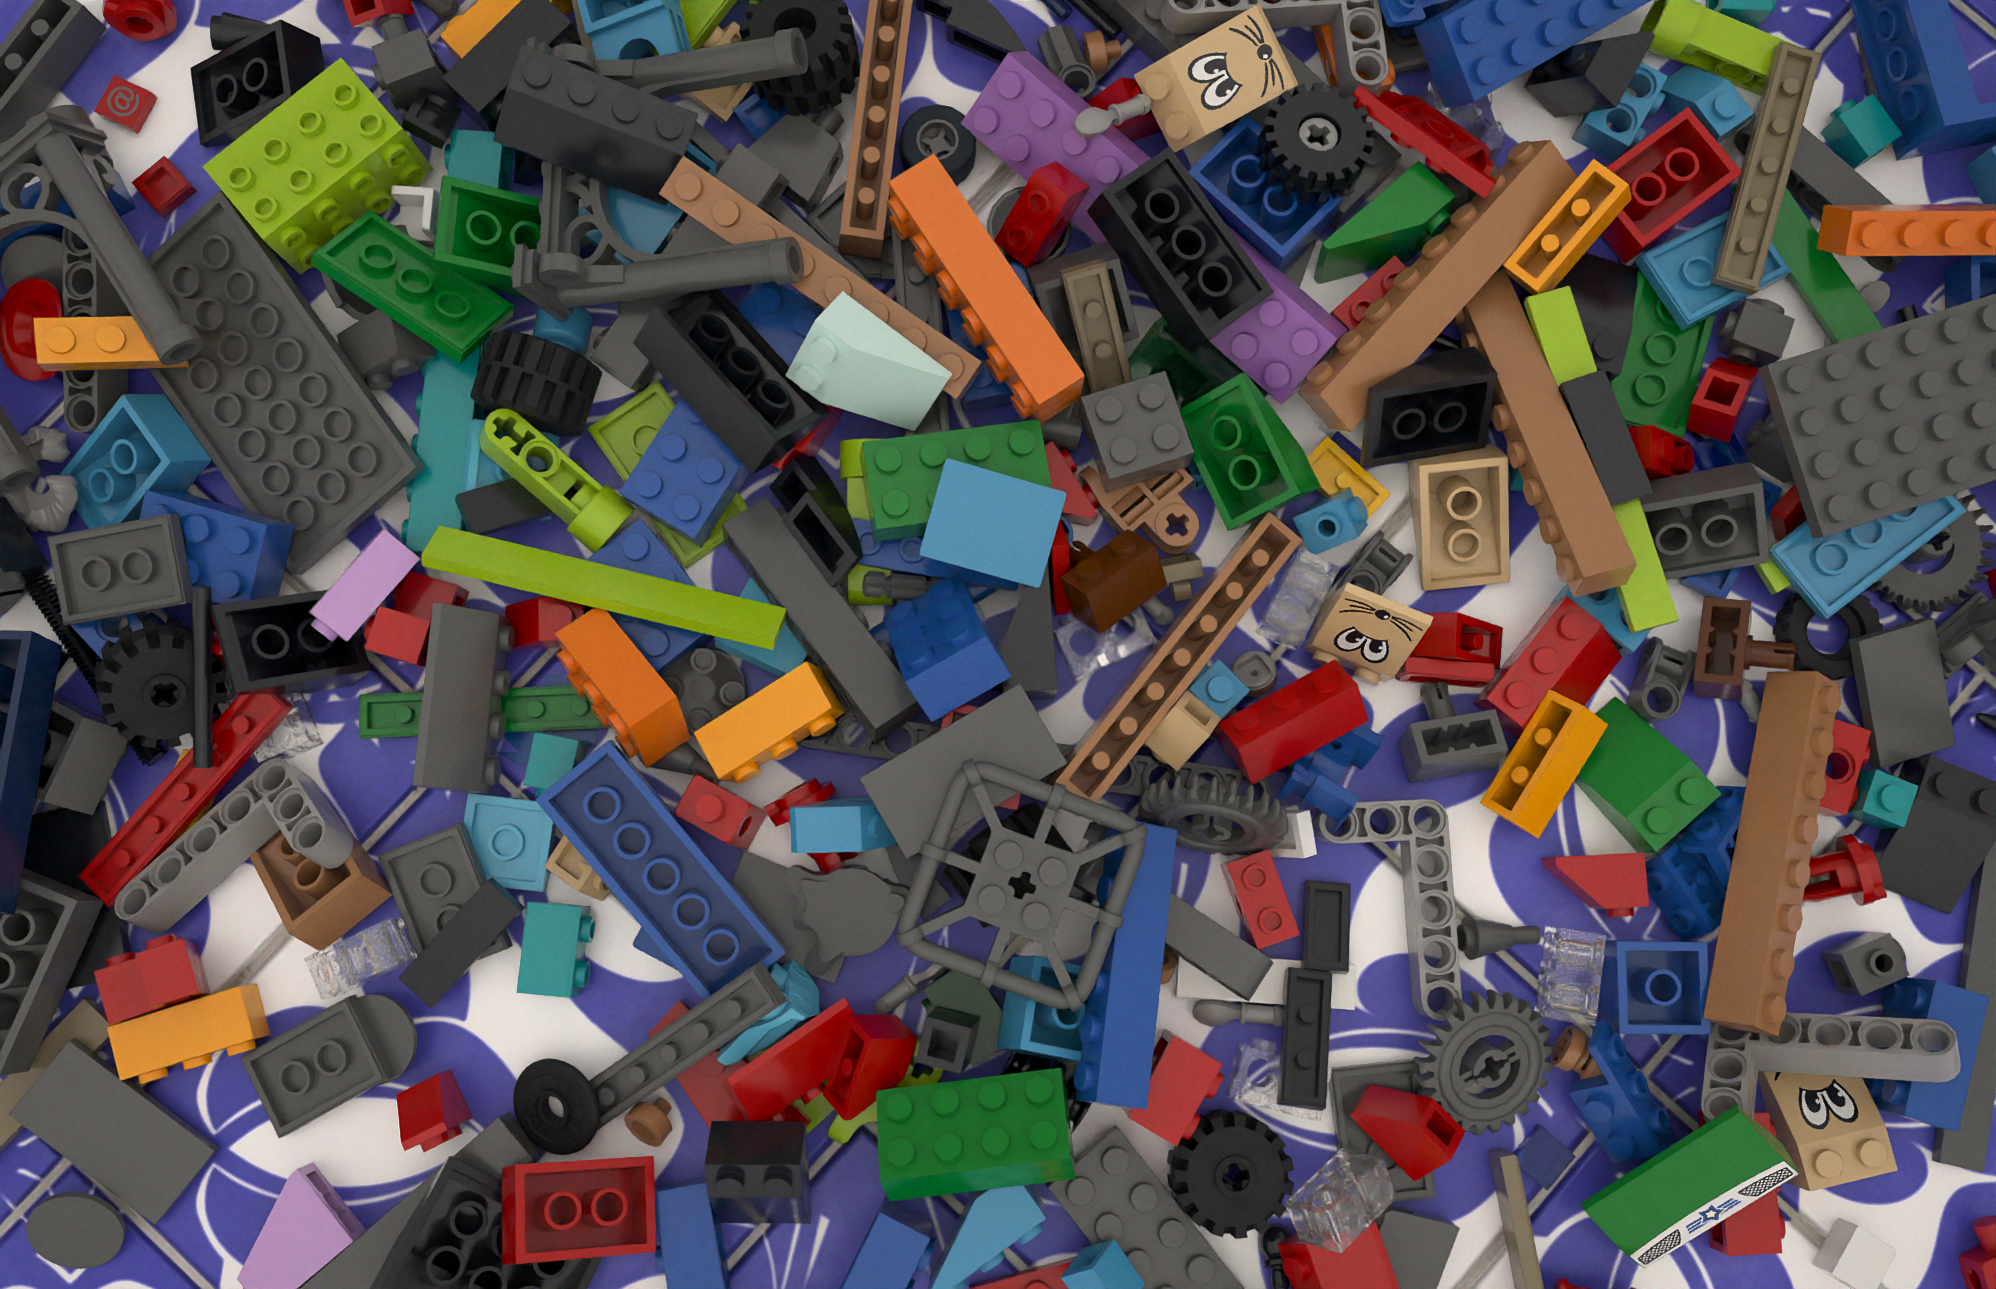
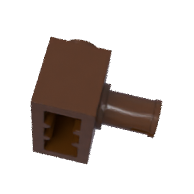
M1129 529L1115 536L1096 552L1079 540L1073 541V546L1080 551L1069 545L1070 568L1072 569L1060 577L1073 616L1100 635L1168 585L1156 546Z
M1704 597L1693 679L1695 696L1742 701L1746 670H1750V666L1793 671L1796 642L1785 643L1753 640V635H1750L1752 622L1750 600Z

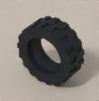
M1796 593L1795 597L1787 599L1782 604L1784 606L1782 610L1776 614L1775 619L1777 620L1776 625L1773 626V635H1775L1776 642H1796L1793 671H1818L1832 681L1854 676L1849 640L1883 630V625L1878 618L1880 614L1876 607L1873 608L1870 604L1871 600L1866 595L1859 594L1834 613L1845 622L1848 629V639L1846 645L1839 652L1824 654L1817 651L1810 644L1807 637V626L1811 618L1816 615L1799 593Z

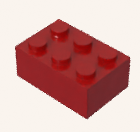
M1689 107L1606 167L1629 184L1632 199L1604 230L1601 236L1623 263L1626 264L1722 193L1742 174V171Z
M654 1156L515 1164L502 1167V1265L656 1252Z

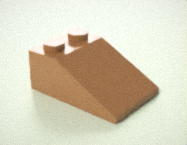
M342 820L341 822L352 837L353 849L345 863L337 868H324L296 852L290 846L281 830L250 856L288 934L321 953L393 895L375 862Z

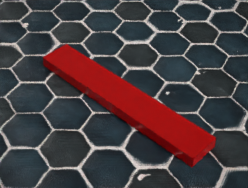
M281 694L238 695L213 724V766L210 768L193 767L192 747L78 877L108 907L114 906L119 892L174 843L294 706Z

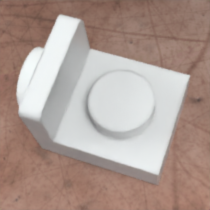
M1297 805L1283 806L1287 812L1288 832L1281 843L1269 849L1271 856L1307 858L1316 855L1310 810H1299Z

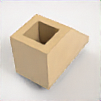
M1186 690L1144 744L1150 748L1151 753L1157 760L1164 764H1169L1178 771L1211 735L1221 718Z

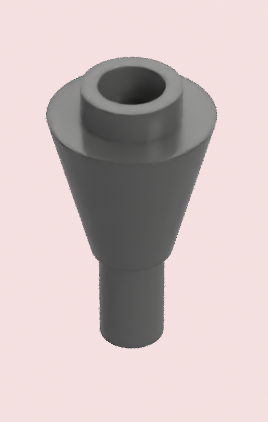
M687 742L649 766L687 775H695L697 773L715 784L721 782L709 761L703 759Z
M1467 915L1463 918L1461 925L1457 927L1458 948L1464 952L1469 960H1474L1510 948L1516 944L1539 943L1541 932L1538 926L1512 927L1509 924Z

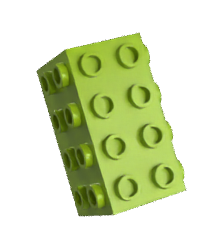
M339 58L202 166L259 236L300 275L309 268L314 267L311 265L314 250L321 248L368 210L373 211L377 215L385 212L395 200L391 195L393 185L415 187L434 169L403 128L342 58Z

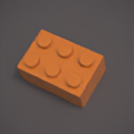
M593 608L555 633L562 649L556 655L569 673L566 675L569 683L580 697L586 695L592 702L590 708L604 728L609 725L617 734L615 736L616 742L629 759L637 756L647 769L691 738L677 696L606 610Z

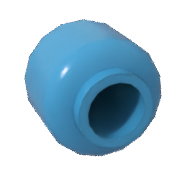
M581 306L574 307L573 314H567L566 321H558L539 307L532 335L567 347L584 356L589 347L593 318Z

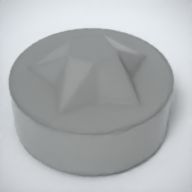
M1246 652L1240 655L1233 664L1232 672L1250 690L1247 696H1262L1271 691L1276 684V665L1273 659L1264 652Z

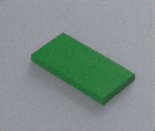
M368 210L312 254V266L459 364L491 336L492 332H496L511 319L515 310L513 304L480 282L433 263V251L371 210Z
M1636 265L1638 269L1631 336L1620 375L1611 381L1610 385L1627 428L1653 425L1683 439L1716 314L1681 331L1640 268Z

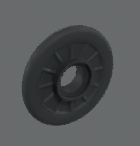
M552 1058L541 1059L531 1063L519 1075L514 1088L513 1104L518 1123L527 1137L541 1149L553 1154L569 1155L584 1149L594 1138L600 1117L596 1093L585 1075L573 1065ZM550 1096L557 1098L561 1102L564 1110L563 1117L556 1116L551 1111L549 1106Z

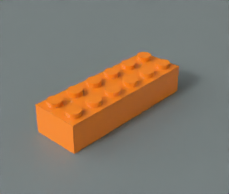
M930 155L888 182L890 200L887 201V205L892 213V216L889 217L891 225L902 240L907 237L910 239L917 250L913 253V256L926 276L933 273L940 284L937 292L948 310L953 311L957 309L964 319L965 323L961 324L962 330L974 347L981 345L988 355L989 359L985 362L994 379L999 384L1003 381L1007 383L1014 394L1010 397L1011 403L1023 420L1028 417L1031 420L1040 419V424L1080 400L1085 378L1084 373L936 155Z

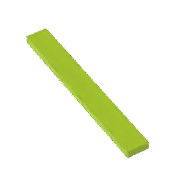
M1570 286L1527 297L1524 305L1533 333L1557 386L1559 387L1563 382L1596 372L1597 368ZM1640 499L1612 508L1637 563L1626 585L1616 587L1630 634L1675 623L1679 618Z
M441 525L438 526L421 555L422 566L770 650H774L786 619L787 608Z

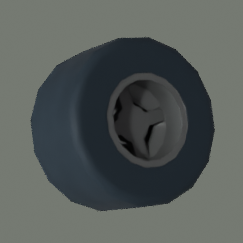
M939 104L922 107L911 114L901 129L899 141L904 170L910 169L930 155L935 154L956 186L966 180L975 163L976 138L961 124L965 115L951 106Z

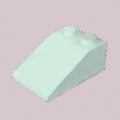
M842 291L814 321L785 376L821 403L915 431L953 374Z

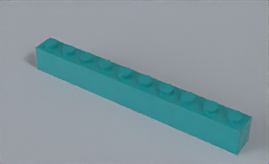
M452 129L451 144H446L444 149V165L446 170H448L447 176L510 191L514 149L493 142L495 132ZM483 284L484 286H486L487 288H489L490 290L499 295L498 289ZM490 337L461 364L433 346L435 357L420 365L421 373L425 378L423 392H419L416 398V414L420 418L418 434H414L412 438L411 448L423 463L425 469L406 485V497L408 502H410L409 519L404 520L401 529L403 545H406L419 558H422L423 551L439 525L468 532L455 502V497L457 494L462 493L469 421L473 419L485 420L486 410L470 398V393Z

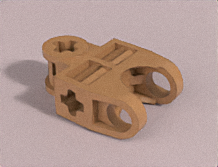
M1088 465L1079 473L1083 486L1088 485L1100 505L1097 511L1118 535L1127 529L1136 534L1143 530L1160 551L1169 555L1182 554L1192 546L1199 530V520L1196 513L1181 498L1191 488L1194 481L1185 469L1108 493L1105 492L1100 475L1094 468ZM1169 523L1172 526H1177L1179 523L1183 525L1182 534L1180 535L1176 532L1170 536L1167 533Z

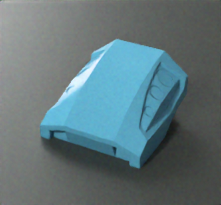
M791 958L783 966L774 962L767 968L788 1001L720 1046V1052L717 1054V1060L727 1066L739 1062L781 1041L820 1014L819 989L805 967Z

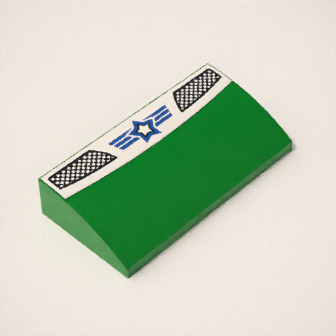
M1734 1105L1581 1204L1584 1211L1625 1254L1645 1269L1800 1173L1783 1143L1737 1105Z

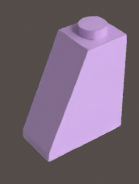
M385 529L379 531L309 610V613L316 618L311 623V626L331 642L338 636L344 641H348L420 558Z
M314 1162L298 1168L287 1179L237 1277L243 1289H300L366 1232V1229Z

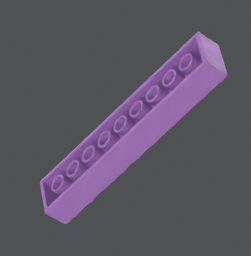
M1028 51L1008 53L961 124L1027 182L1034 170L1055 161L1084 181L1090 188L1072 216L1071 221L1097 244L1108 241L1087 213L1088 208L1102 191L1151 158L1112 124L1105 133L1090 138L1079 136L1075 132V121L1081 112L1091 108V106ZM1227 225L1274 293L1209 342L1282 405L1294 395L1306 381L1308 373L1325 359L1336 346L1337 341L1349 330ZM1119 257V260H1120L1121 265L1124 266V267L1128 270V268L1126 267V265L1123 263V261H1122L1121 258Z

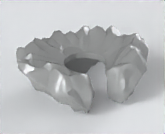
M34 426L29 428L27 434L20 436L36 463L43 460L62 463L70 454L67 447L66 433H60L55 427L49 429L46 426ZM69 475L47 476L46 482L50 490L43 494L37 493L32 488L31 483L14 491L0 492V498H7L23 525L28 526V531L37 532L38 530L44 532L52 531L53 533L62 532L69 524L70 515L78 507L77 480Z

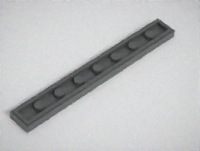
M1996 841L1973 878L1957 986L1990 996L1959 1132L1936 1127L1932 1161L1984 1172L1996 1092Z

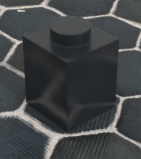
M936 1007L926 1016L916 1062L961 1074L971 1063L981 1018Z

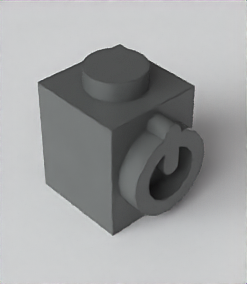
M1745 298L1741 305L1733 311L1728 310L1723 315L1717 328V334L1721 338L1716 351L1728 355L1729 360L1749 366L1753 365L1761 368L1772 364L1782 357L1795 319L1784 315V308L1773 301L1760 298Z
M1867 932L1821 952L1840 994L1863 996L1910 976L1904 964L1906 961L1905 952L1900 943L1892 938L1890 933Z

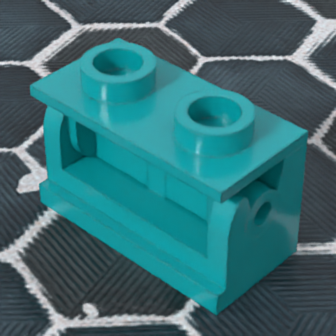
M543 901L527 902L516 993L572 998L580 995L581 988L587 987L590 977V962L584 961L586 943H592L596 924L595 916H590L591 906Z

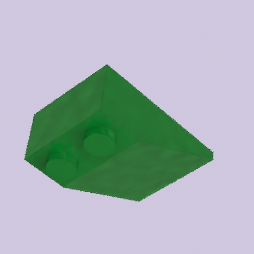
M1418 160L1322 243L1313 279L1318 284L1378 269L1394 255L1401 262L1411 260L1430 239L1442 233L1443 227L1450 221L1452 216L1449 212L1455 195Z
M443 175L432 262L509 295L526 298L512 288L511 266L514 263L515 245L524 244L529 249L537 251V243L540 240L541 217L539 213L541 199Z
M1246 372L1235 376L1179 409L1194 450V462L1228 531L1249 526L1267 512L1274 513L1321 488L1302 447Z
M1613 697L1594 713L1607 723L1608 726L1574 782L1637 853H1655L1714 802L1721 793L1689 757L1621 700Z

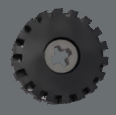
M1313 83L1310 91H1306L1304 84L1295 87L1292 95L1288 90L1282 93L1278 102L1274 101L1268 111L1258 138L1256 157L1262 156L1258 164L1262 173L1270 170L1267 178L1269 184L1274 187L1278 182L1281 183L1283 188L1280 193L1288 198L1292 191L1299 193L1298 201L1307 203L1310 196H1315L1316 203H1325L1330 193L1334 200L1342 197L1345 189L1350 191L1356 184L1370 157L1375 139L1371 138L1374 132L1373 123H1364L1369 113L1364 106L1358 110L1354 108L1357 99L1351 94L1346 99L1338 96L1341 91L1338 87L1332 86L1330 92H1324L1323 83ZM1310 135L1315 138L1322 136L1323 145L1318 142L1309 143Z

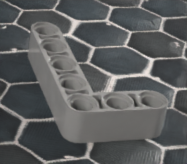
M1164 0L1161 8L1160 18L1162 24L1167 30L1176 34L1209 32L1259 3L1271 28L1330 24L1338 84L1341 94L1345 98L1349 94L1353 95L1360 85L1366 86L1375 95L1388 73V58L1378 0H1273L1275 4H1269L1263 0H1227L1233 5L1231 7L1222 5L1218 0ZM1183 2L1187 4L1191 9H1182L1178 7L1175 3ZM1351 31L1360 33L1364 39L1355 37ZM1357 71L1367 74L1370 80L1360 78Z
M281 758L269 759L132 879L119 892L115 900L114 910L120 919L153 934L164 933L279 830H281L290 846L296 852L327 869L337 868L345 863L352 852L353 840L316 782L310 776Z
M1430 799L1356 802L1354 809L1344 820V830L1339 836H1333L1327 831L1325 826L1327 815L1323 814L1320 809L1317 810L1312 818L1314 835L1323 843L1351 844L1400 841L1410 989L1413 1007L1424 1017L1444 1021L1439 1010L1432 1011L1427 1002L1430 991L1440 987L1445 994V1003L1440 1009H1444L1456 1016L1458 1008L1454 1003V999L1459 998L1462 1000L1449 821L1445 808L1437 801ZM1419 808L1427 810L1432 818V824L1426 832L1419 830L1414 822V815ZM1375 810L1382 811L1388 819V827L1382 834L1374 832L1370 826V816ZM1424 852L1429 853L1435 861V869L1428 877L1422 875L1417 866L1418 858ZM1427 897L1435 899L1439 908L1436 918L1432 921L1425 920L1421 913V904ZM1431 942H1436L1442 951L1439 963L1434 966L1428 965L1424 958V950Z
M1786 1012L1785 1019L1780 1025L1779 1036L1729 1029L1711 1022V1035L1708 1037L1701 1107L1706 1123L1734 1105H1737L1754 1119L1758 1071L1935 1083L1947 1082L1954 1079L1959 1074L1961 1068L1956 1033L1950 1025L1938 1020ZM1880 1047H1889L1887 1049H1878ZM1931 1050H1940V1052H1929V1051H1931Z

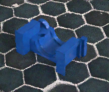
M1360 725L1294 761L1277 796L1283 800H1286L1289 794L1292 795V793L1301 797L1300 805L1306 801L1320 809L1323 814L1336 820L1337 823L1334 831H1336L1354 809L1359 798L1358 795L1338 785L1349 763L1363 770L1381 747L1385 735H1380L1366 726Z

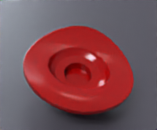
M31 278L20 281L6 292L0 303L1 357L10 371L20 378L29 381H45L52 378L58 372L44 371L37 364L33 318L63 317L60 294L54 284L48 280Z

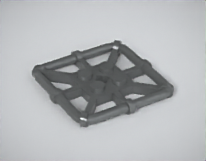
M972 758L961 763L963 767L956 772L949 784L928 842L923 841L919 853L922 854V858L900 913L899 933L895 936L900 947L905 946L909 952L917 957L979 980L978 985L990 989L991 985L1046 1006L1058 1009L1071 1008L1072 1012L1083 1007L1082 1002L1092 992L1116 928L1121 929L1125 917L1121 916L1144 856L1145 837L1148 835L1144 823L1138 824L1135 819L1126 813L1065 790L1066 785L1054 782L1052 786L995 763L985 761L973 762ZM982 780L992 782L1045 803L1033 838L1001 825ZM970 785L991 829L980 861L945 849ZM1058 808L1120 832L1076 853L1045 843ZM1127 845L1104 908L1069 895L1081 865ZM940 861L975 874L963 904L917 924ZM1022 872H1028L1031 874L1030 883L1035 885L1034 891L1032 893L1025 892L1022 898L1014 896L1015 888L1009 885L1010 878H1019ZM1064 908L1099 921L1074 985L1053 941V936ZM968 916L998 927L986 962L923 938ZM1011 932L1042 943L1062 990L998 967Z

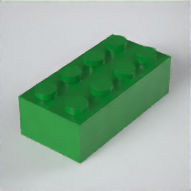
M1040 419L862 442L859 458L873 542L924 536L943 466L947 458L1052 488Z
M1061 1068L876 1091L879 1182L889 1201L1076 1179L1068 1093Z

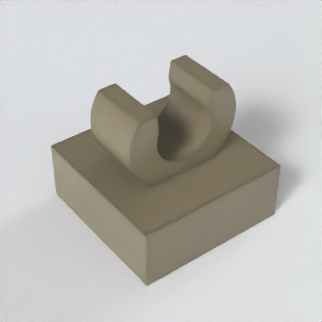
M1194 552L1159 558L1166 581L1169 583L1170 595L1174 597L1175 602L1192 599L1189 579L1203 577L1201 559Z

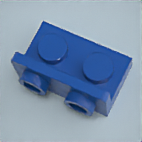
M1716 786L1721 795L1693 820L1679 842L1683 852L1705 854L1721 886L1725 887L1728 886L1746 787Z
M1683 832L1675 836L1654 856L1645 859L1649 895L1680 939L1687 940L1712 932L1721 924L1727 887L1721 886L1705 854L1682 851L1679 842L1685 834Z

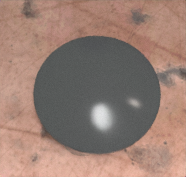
M694 648L661 675V678L677 696L688 731L692 734L743 702L746 697L745 679L739 666L727 654L714 648Z

